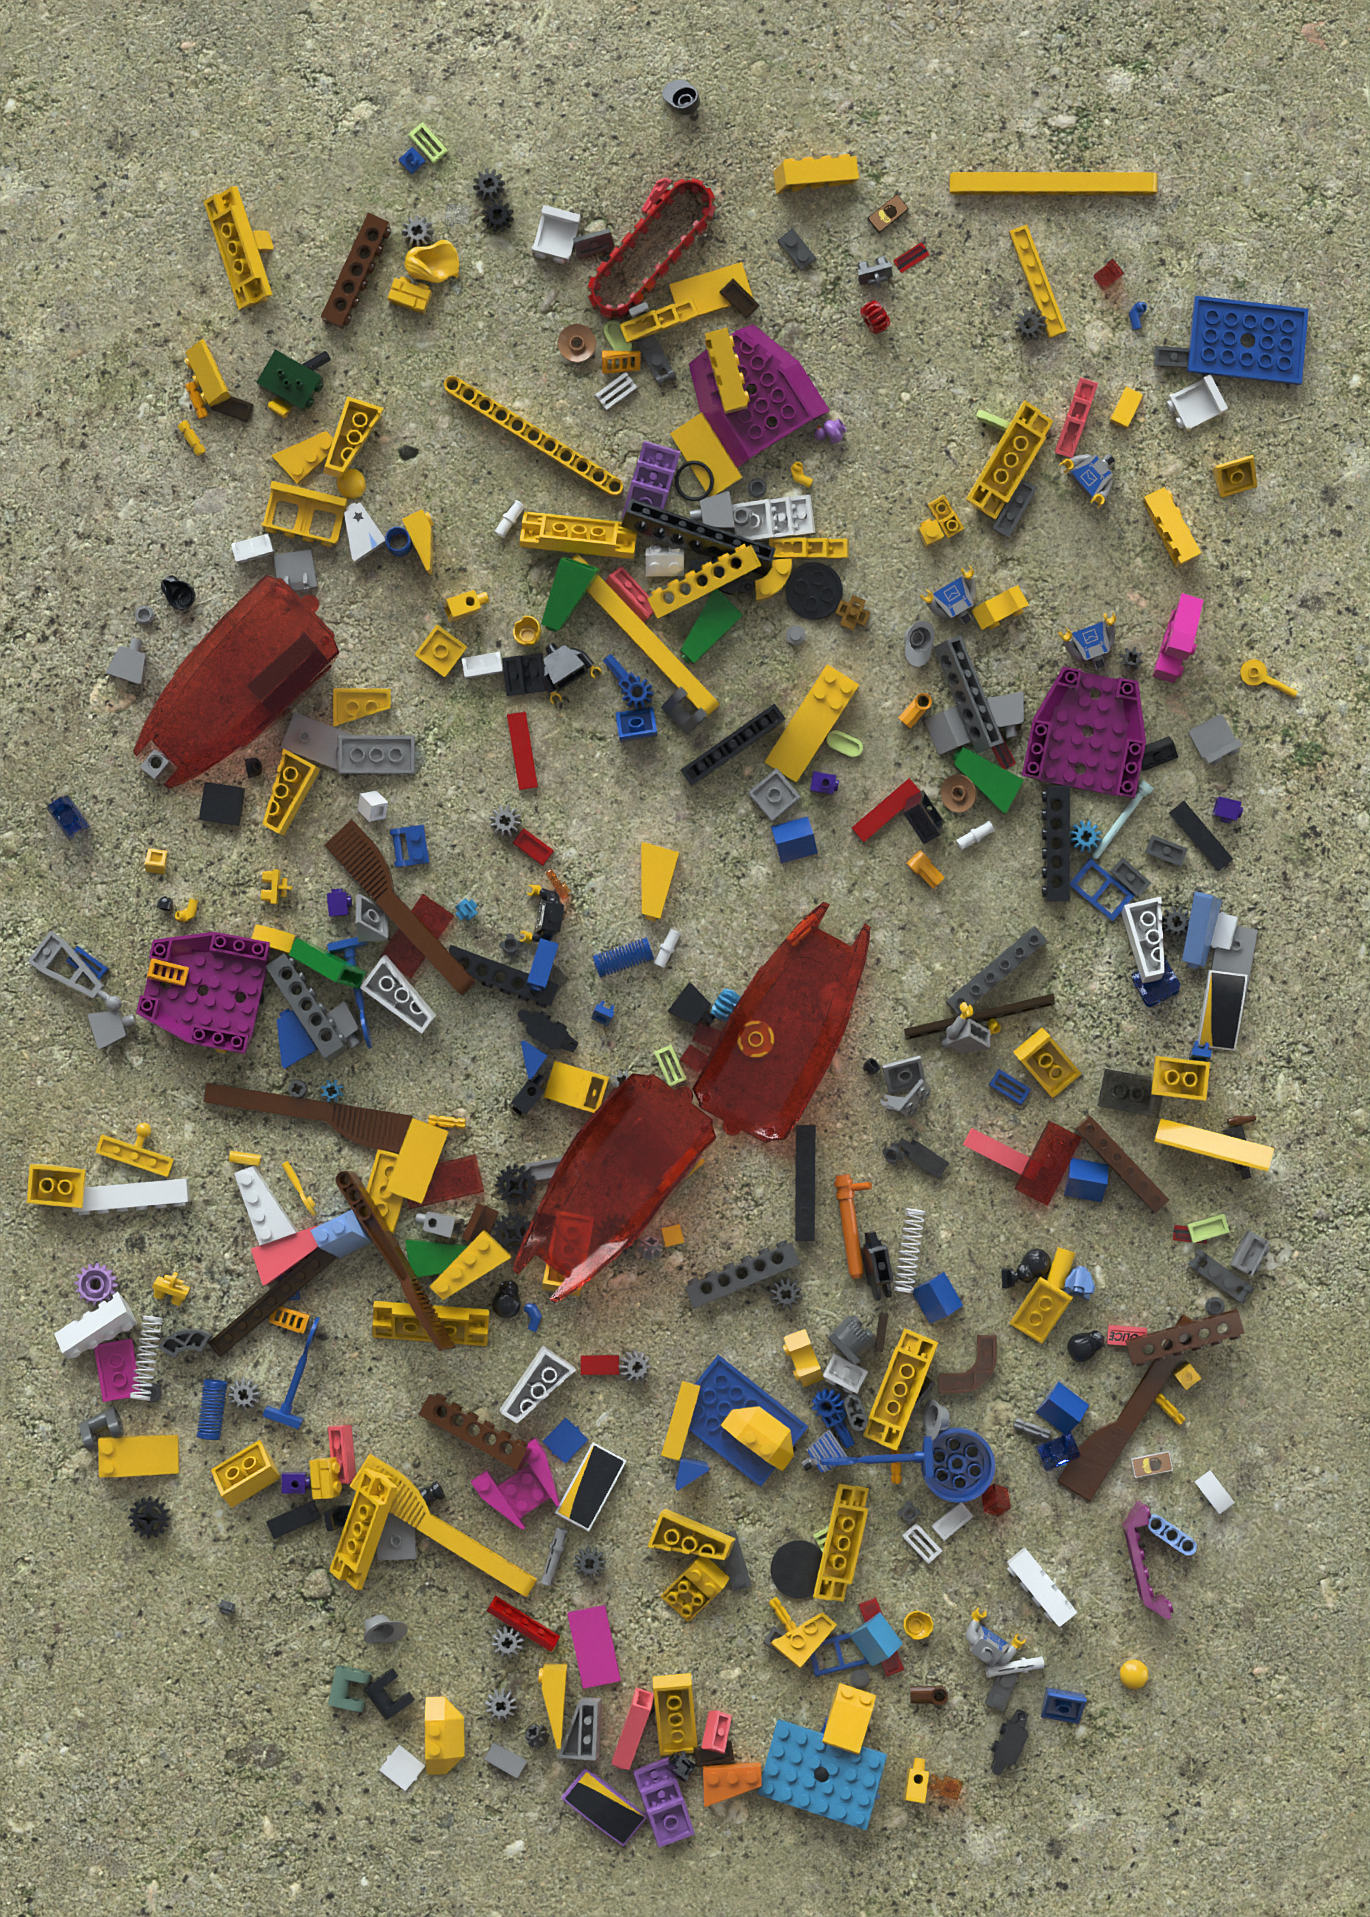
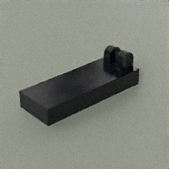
M315 1500L269 1519L266 1523L273 1539H276L319 1520L322 1516L319 1513Z

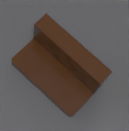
M478 1202L462 1239L473 1242L483 1230L489 1234L499 1212Z

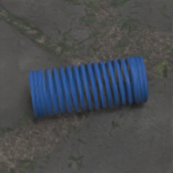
M393 527L388 530L385 536V543L390 553L397 557L408 555L412 549V540L408 532L402 527ZM398 534L405 535L408 538V542L404 548L396 550L390 547V541L393 536Z
M647 937L642 938L641 942L638 939V943L635 941V945L632 942L631 944L628 943V946L625 944V948L622 945V949L619 946V951L617 948L615 950L612 948V952L609 950V954L606 951L605 953L602 952V955L599 953V956L598 954L593 955L600 978L607 976L606 972L610 975V973L613 974V971L614 973H616V970L619 972V968L622 971L623 968L626 970V967L629 969V965L632 968L636 964L639 965V962L640 964H642V961L645 963V959L647 962L654 960Z
M205 1379L203 1380V1386L206 1387H203L205 1390L202 1392L209 1394H202L205 1397H202L201 1399L203 1400L200 1402L205 1404L200 1405L202 1406L200 1410L205 1411H199L202 1413L199 1416L206 1418H198L202 1421H198L200 1424L197 1426L202 1428H197L199 1431H197L196 1437L206 1440H220L221 1424L223 1423L222 1414H224L223 1407H225L224 1403H226L224 1401L226 1400L225 1393H227L225 1390H227L228 1383L221 1380Z

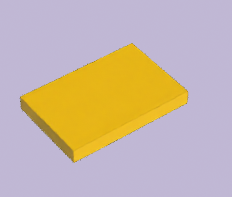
M1039 1277L1009 1324L1042 1344L1073 1297Z

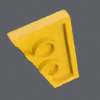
M324 431L271 456L299 484L328 457L334 438L327 431Z
M333 688V727L391 708V688Z

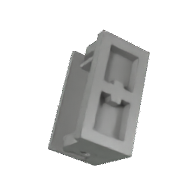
M1247 1230L1229 1264L1251 1276L1254 1273L1257 1274L1261 1267L1260 1260L1263 1256L1266 1257L1270 1250V1246H1268L1270 1242Z

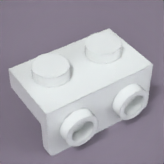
M675 545L667 548H661L660 546L646 548V576H684V548Z
M834 1353L823 1376L826 1377L825 1380L832 1385L837 1383L843 1386L842 1389L850 1394L853 1392L858 1394L868 1370L857 1364L854 1365L851 1361Z

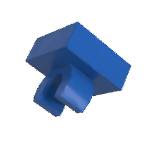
M413 147L398 159L411 175L426 162Z
M601 1001L600 1005H596L591 1019L608 1027L614 1015V1005H611L610 1009L603 1007L605 1001Z
M1195 1041L1189 1053V1060L1209 1062L1212 1050H1208L1209 1043L1206 1042L1204 1048L1200 1049L1198 1041Z

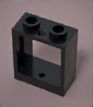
M922 790L908 798L903 814L922 843L926 844L940 836L944 820L925 791Z

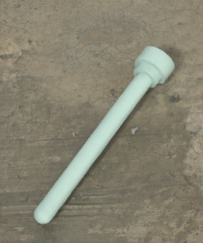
M1143 780L1140 781L1135 798L1131 800L1100 842L1098 848L1092 853L1093 859L1100 857L1142 798L1151 794L1154 790L1152 786Z

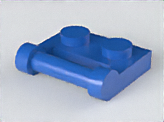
M424 825L390 829L396 858L394 862L395 868L429 863ZM400 834L406 835L409 860L403 859Z

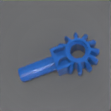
M612 654L605 657L603 662L620 681L618 685L622 688L621 693L628 694L622 698L623 701L629 700L627 706L630 707L634 702V708L638 709V703H641L643 708L646 707L643 702L644 700L651 703V699L647 696H653L654 693L648 691L652 688L651 684L645 686L648 680L644 679L640 683V676L636 678L632 672L628 674ZM635 688H640L643 694L641 697L636 698L632 695V691Z
M827 1388L822 1392L818 1391L816 1397L812 1399L814 1403L812 1410H817L815 1415L822 1416V1421L825 1422L827 1428L834 1427L845 1448L852 1447L855 1442L843 1421L847 1414L842 1406L844 1400L839 1399L841 1393L836 1395L834 1394V1389L829 1392ZM825 1402L830 1403L832 1408L827 1407Z

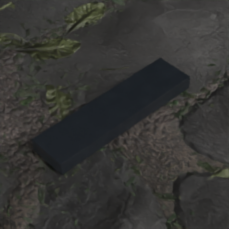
M1182 801L1169 812L1217 871H1220L1233 860L1231 855L1185 801Z

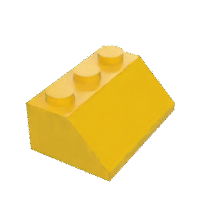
M204 339L198 341L185 352L188 357L185 358V362L189 370L193 369L195 373L192 377L196 386H201L203 392L200 395L204 404L208 403L212 407L215 404L218 405L231 398V395L209 346Z
M258 1440L211 1469L221 1497L231 1508L281 1479L274 1461L261 1440Z

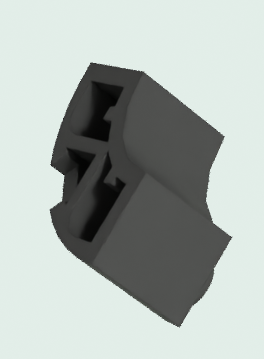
M200 1328L182 1329L164 1339L158 1346V1349L173 1358L184 1350L194 1349L201 1352L206 1347L213 1333Z

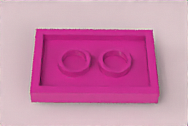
M133 1338L98 1344L94 1348L103 1402L130 1398V1393L142 1392L131 1387L132 1385L140 1384V1382L133 1380L134 1377H139V1374L134 1372L138 1368L135 1364L136 1356Z

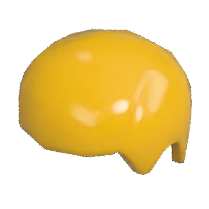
M348 468L342 479L337 478L336 480L339 493L346 499H357L366 490L365 478L357 469Z
M523 616L520 621L515 623L513 637L519 645L532 646L540 640L542 634L541 626L534 617Z
M913 1611L903 1620V1629L909 1638L922 1640L931 1634L934 1623L929 1614Z
M1132 1659L1126 1661L1121 1666L1120 1682L1127 1689L1137 1690L1142 1688L1148 1681L1149 1672L1147 1666L1142 1661Z

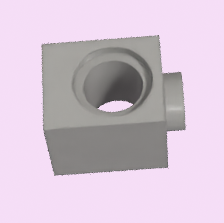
M154 749L140 767L152 778L158 780L172 762L168 760L170 756L162 749L159 752ZM156 758H160L162 762L159 768H154L152 765L153 760Z

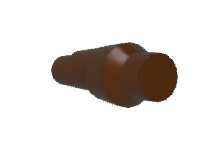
M1234 1116L1227 1119L1228 1126L1243 1125L1255 1121L1256 1116Z

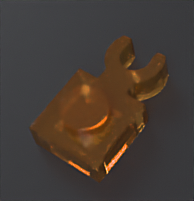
M552 869L545 872L562 900L564 901L570 897L568 895L570 889L565 881L561 883Z
M930 1774V1778L936 1780L934 1785L927 1784L930 1790L940 1789L939 1795L958 1800L963 1780L944 1775L943 1780H941L936 1774Z

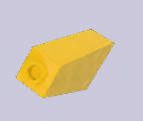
M642 842V914L645 915L644 919L656 922V918L661 919L679 852Z

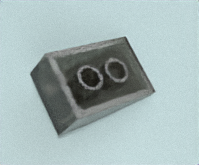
M1105 1069L1097 1106L1158 1119L1163 1096L1151 1094L1153 1077Z

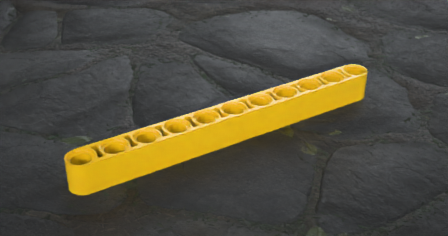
M953 172L949 174V193L952 195H1155L1158 193V174L1153 172Z
M449 376L445 379L444 388L446 392L456 400L609 496L619 497L623 493V483L616 476L458 377ZM450 382H457L458 387L455 390L448 389V384ZM473 392L474 398L472 400L464 399L465 393ZM483 402L491 404L490 408L486 411L480 409V405ZM500 412L507 414L506 419L503 421L496 419L497 414ZM514 423H522L523 428L520 431H515L512 428ZM533 432L539 434V438L536 441L529 439V435ZM549 442L554 443L555 449L547 451L545 445ZM563 453H570L572 457L569 461L565 462L561 459ZM580 463H586L588 468L586 471L581 472L577 469V466ZM596 473L604 475V479L601 482H596L593 479ZM617 483L620 485V490L612 492L609 489L610 485Z
M578 553L571 558L589 565ZM598 575L587 593L678 689L682 686L688 693L686 698L698 710L702 708L708 714L707 718L720 705L719 702Z

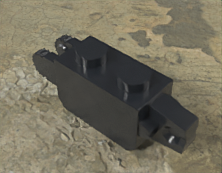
M712 558L711 563L714 564L719 560ZM694 559L691 560L689 567L697 573L702 570V565L711 560L707 559V562ZM718 566L716 574L723 577L725 571L722 567ZM704 575L700 576L702 584L706 585L708 582L707 577ZM741 576L717 589L728 595H733L736 591L751 594L755 583Z
M525 1009L518 1011V1018L528 1024L526 1027L527 1033L554 1050L560 1047L572 1053L577 1048L579 1043L568 1034L569 1032L566 1031L567 1026L559 1021L555 1024L550 1020L551 1016L544 1011H541V1013L536 1012L535 1014Z
M875 1231L864 1233L866 1243L861 1248V1254L868 1286H871L873 1297L876 1301L881 1300V1285L884 1295L887 1298L892 1297L890 1283L893 1282L894 1278L886 1245L881 1243V1240H878Z
M1017 1709L1010 1720L1007 1719L1006 1723L1003 1722L998 1732L1000 1734L998 1741L994 1740L990 1751H992L994 1758L991 1770L997 1776L1003 1773L1007 1764L1010 1766L1016 1764L1029 1736L1025 1728L1029 1714L1021 1709Z

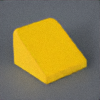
M253 231L259 252L264 253L274 249L268 231Z
M278 397L267 405L269 410L283 419H286L292 410V406Z
M148 848L145 871L164 874L168 852Z

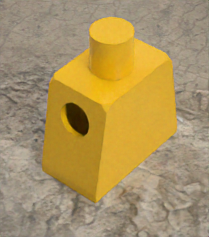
M475 590L446 599L443 607L449 623L478 613L481 605L489 603V598L486 592L476 595ZM466 602H470L472 606H468Z
M914 1757L913 1769H907L903 1793L904 1800L925 1803L929 1772L924 1771L926 1759ZM919 1774L920 1781L915 1783L914 1776Z

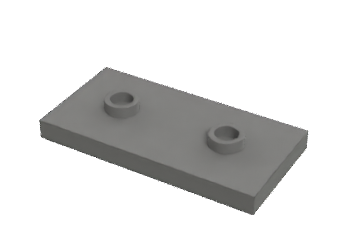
M294 712L280 748L338 770L337 735L352 734Z
M337 735L338 774H415V735Z
M1236 926L1230 950L1220 947L1214 949L1211 970L1248 975L1245 991L1246 998L1258 930Z
M389 1512L378 1542L377 1560L416 1559V1528Z

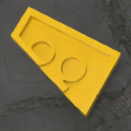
M822 1612L804 1622L801 1626L773 1640L770 1644L800 1669L837 1627V1624Z

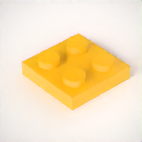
M436 624L414 656L446 678L468 647Z

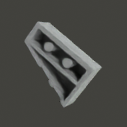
M583 1697L579 1700L558 1758L596 1761L600 1757L602 1698Z

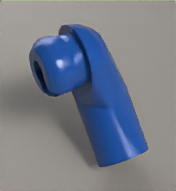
M1137 302L1129 312L1133 330L1142 328L1140 317L1147 310L1145 302Z
M527 1303L524 1306V1311L528 1313L531 1319L527 1329L536 1332L542 1315L535 1304Z

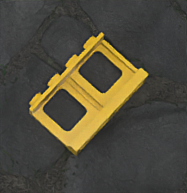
M276 481L271 482V493L264 522H261L265 532L276 534V531L284 533L283 536L295 538V536H299L305 542L313 543L315 540L321 542L320 545L330 548H332V545L337 546L345 516L344 513L348 504L346 498ZM278 501L299 506L294 529L291 530L272 525ZM315 510L336 515L330 539L309 533Z

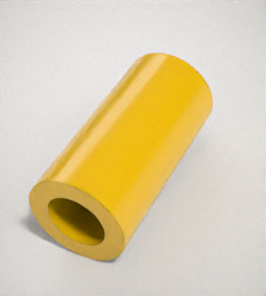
M1057 1247L1047 1281L1059 1289H1065L1066 1279L1069 1276L1076 1253Z

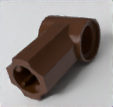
M943 1685L910 1686L911 1704L943 1705L948 1700V1690ZM942 1691L945 1696L942 1699H937L934 1693Z

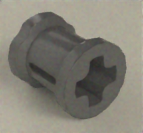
M301 1080L291 1082L288 1087L290 1095L293 1097L304 1096L307 1091L306 1083ZM296 1083L298 1086L302 1085L303 1089L300 1090V1094L293 1091Z

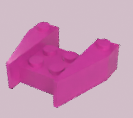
M1181 593L1176 609L1171 612L1152 677L1175 683L1177 677L1181 678L1184 667L1181 666L1182 660L1187 661L1190 654L1194 655L1197 644L1194 643L1203 599Z
M536 1437L527 1442V1447L532 1449L526 1460L528 1465L522 1468V1470H519L500 1484L497 1483L488 1469L471 1480L472 1485L484 1501L522 1530L525 1529L526 1525L521 1517L550 1497L556 1506L560 1505L547 1453Z

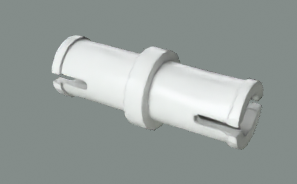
M515 500L509 511L503 514V519L494 532L498 536L505 538L512 525L517 523L516 519L525 506Z
M987 821V823L980 827L971 829L970 833L957 839L956 843L961 850H964L975 842L979 843L983 837L994 832V827L990 821Z
M670 928L664 943L660 945L661 950L654 961L655 964L665 968L671 953L675 951L674 947L681 933Z

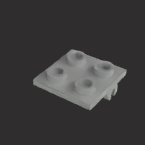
M311 549L273 555L279 593L290 595L291 591L304 589L305 592H309L310 588L317 587Z
M920 1079L905 1098L884 1095L888 1101L885 1102L881 1099L880 1102L888 1110H895L908 1118L916 1113L922 1100L925 1101L929 1097L932 1088L924 1080Z

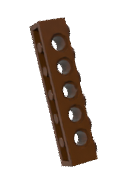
M371 213L367 214L321 314L323 321L342 330L345 325H349L352 319L351 311L353 308H357L360 301L358 296L367 286V276L369 273H373L376 266L374 261L377 256L380 257L384 246H382L384 239H388L392 229L388 221ZM376 233L378 238L376 241H369V235ZM363 251L370 252V256L366 259L361 258L360 254ZM355 268L362 269V273L359 276H354L352 272ZM352 285L354 286V291L349 294L345 293V287ZM339 303H345L347 305L345 310L339 311L336 309Z
M1087 1115L1074 1128L1152 1212H1158L1169 1201L1165 1194L1090 1115Z
M1234 1309L1127 1339L1125 1343L1132 1365L1143 1366L1148 1364V1360L1155 1359V1361H1161L1166 1359V1355L1173 1354L1178 1356L1184 1354V1350L1191 1348L1192 1351L1204 1348L1203 1345L1211 1343V1346L1221 1344L1223 1339H1239L1241 1334H1245L1239 1311ZM1222 1323L1227 1324V1330L1224 1333H1219L1217 1330L1218 1326ZM1208 1329V1336L1200 1338V1330ZM1183 1334L1190 1335V1340L1187 1343H1181L1180 1337ZM1165 1339L1171 1340V1346L1167 1349L1161 1346ZM1147 1344L1153 1346V1350L1149 1354L1143 1353V1347Z
M439 1393L428 1395L418 1415L513 1469L522 1470L532 1449L527 1447L528 1443L521 1439L517 1441L512 1439V1434L505 1430L498 1431L493 1423L487 1420L482 1422L478 1419L479 1416L471 1411L466 1413L462 1410L463 1407L455 1402L450 1404L446 1401L447 1398ZM442 1407L447 1409L445 1417H442L440 1414ZM459 1416L463 1418V1424L460 1427L456 1423ZM475 1425L480 1429L477 1436L473 1434V1427ZM492 1434L496 1437V1442L493 1445L489 1442V1437ZM507 1444H511L512 1446V1452L510 1454H507L505 1451V1447Z

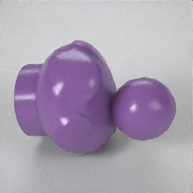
M839 418L835 421L828 420L824 423V428L817 425L814 437L816 440L822 441L828 435L831 439L830 443L835 444L842 440L843 434L847 432V429Z

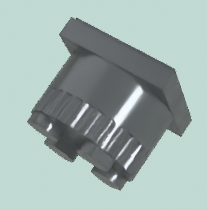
M848 1315L833 1331L831 1330L827 1334V1337L856 1365L860 1358L876 1343L874 1341L876 1337L868 1328L864 1330L861 1327L863 1324L855 1315L852 1317Z

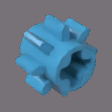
M465 898L455 906L458 910L455 915L461 921L465 919L468 922L478 913L476 910L478 905L473 899L468 901Z
M328 1079L326 1080L328 1085L321 1086L324 1089V1093L321 1096L326 1095L328 1097L327 1102H330L331 1098L338 1102L337 1096H344L340 1092L344 1085L338 1086L337 1079L331 1084ZM334 1085L337 1093L330 1096L328 1088Z

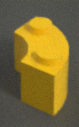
M792 558L772 560V567L769 573L764 578L755 580L756 602L772 598L784 587L790 575Z
M1019 585L985 601L971 611L981 630L988 627L992 630L1001 625L999 622L1011 615L1017 617L1024 613L1023 608L1029 604Z
M803 1329L785 1336L786 1345L783 1348L787 1356L791 1355L796 1370L793 1373L796 1381H801L802 1386L806 1387L824 1380L806 1330Z

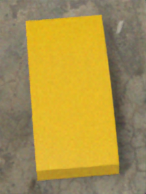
M945 495L927 504L947 538L964 529Z
M256 924L251 939L270 942L271 949L289 954L295 935Z

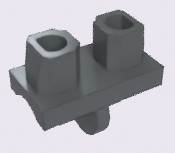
M885 256L875 259L876 266L869 267L868 261L859 262L857 270L859 285L868 283L870 286L876 284L877 289H880L881 282H885L888 277L893 276L891 262H888Z

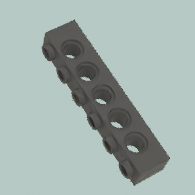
M958 636L935 646V652L976 754L1004 743L962 637Z
M1033 926L947 999V1004L960 1016L962 1014L960 1010L962 1003L965 1002L967 1006L973 1005L1047 942L1046 938Z
M284 953L266 965V968L324 1059L331 1062L348 1050L345 1045L347 1040L342 1033L338 1034L335 1030L337 1028L336 1023L332 1018L328 1019L325 1013L328 1011L322 1002H317L316 997L318 995L312 987L308 988L306 984L308 980L302 971L299 973L296 969L298 964L293 957L289 958ZM292 972V977L285 980L286 974ZM302 988V992L299 995H295L296 989ZM312 1003L311 1009L305 1011L306 1004ZM318 1018H322L321 1024L315 1026V1021ZM327 1034H332L331 1039L325 1042V1036Z
M781 1241L776 1244L774 1249L769 1250V1247L758 1251L759 1255L755 1257L748 1255L741 1258V1263L734 1265L732 1262L724 1265V1270L716 1272V1270H712L706 1273V1277L699 1280L696 1277L687 1281L688 1285L685 1286L693 1308H697L799 1265L800 1261L792 1242ZM780 1253L783 1256L782 1261L774 1263L772 1261L773 1254ZM758 1260L765 1263V1268L761 1271H757L754 1268V1263ZM739 1268L747 1270L745 1278L737 1277L736 1272ZM723 1275L728 1276L730 1279L729 1284L726 1286H722L718 1282L719 1278ZM702 1284H711L712 1290L709 1293H703L701 1291Z

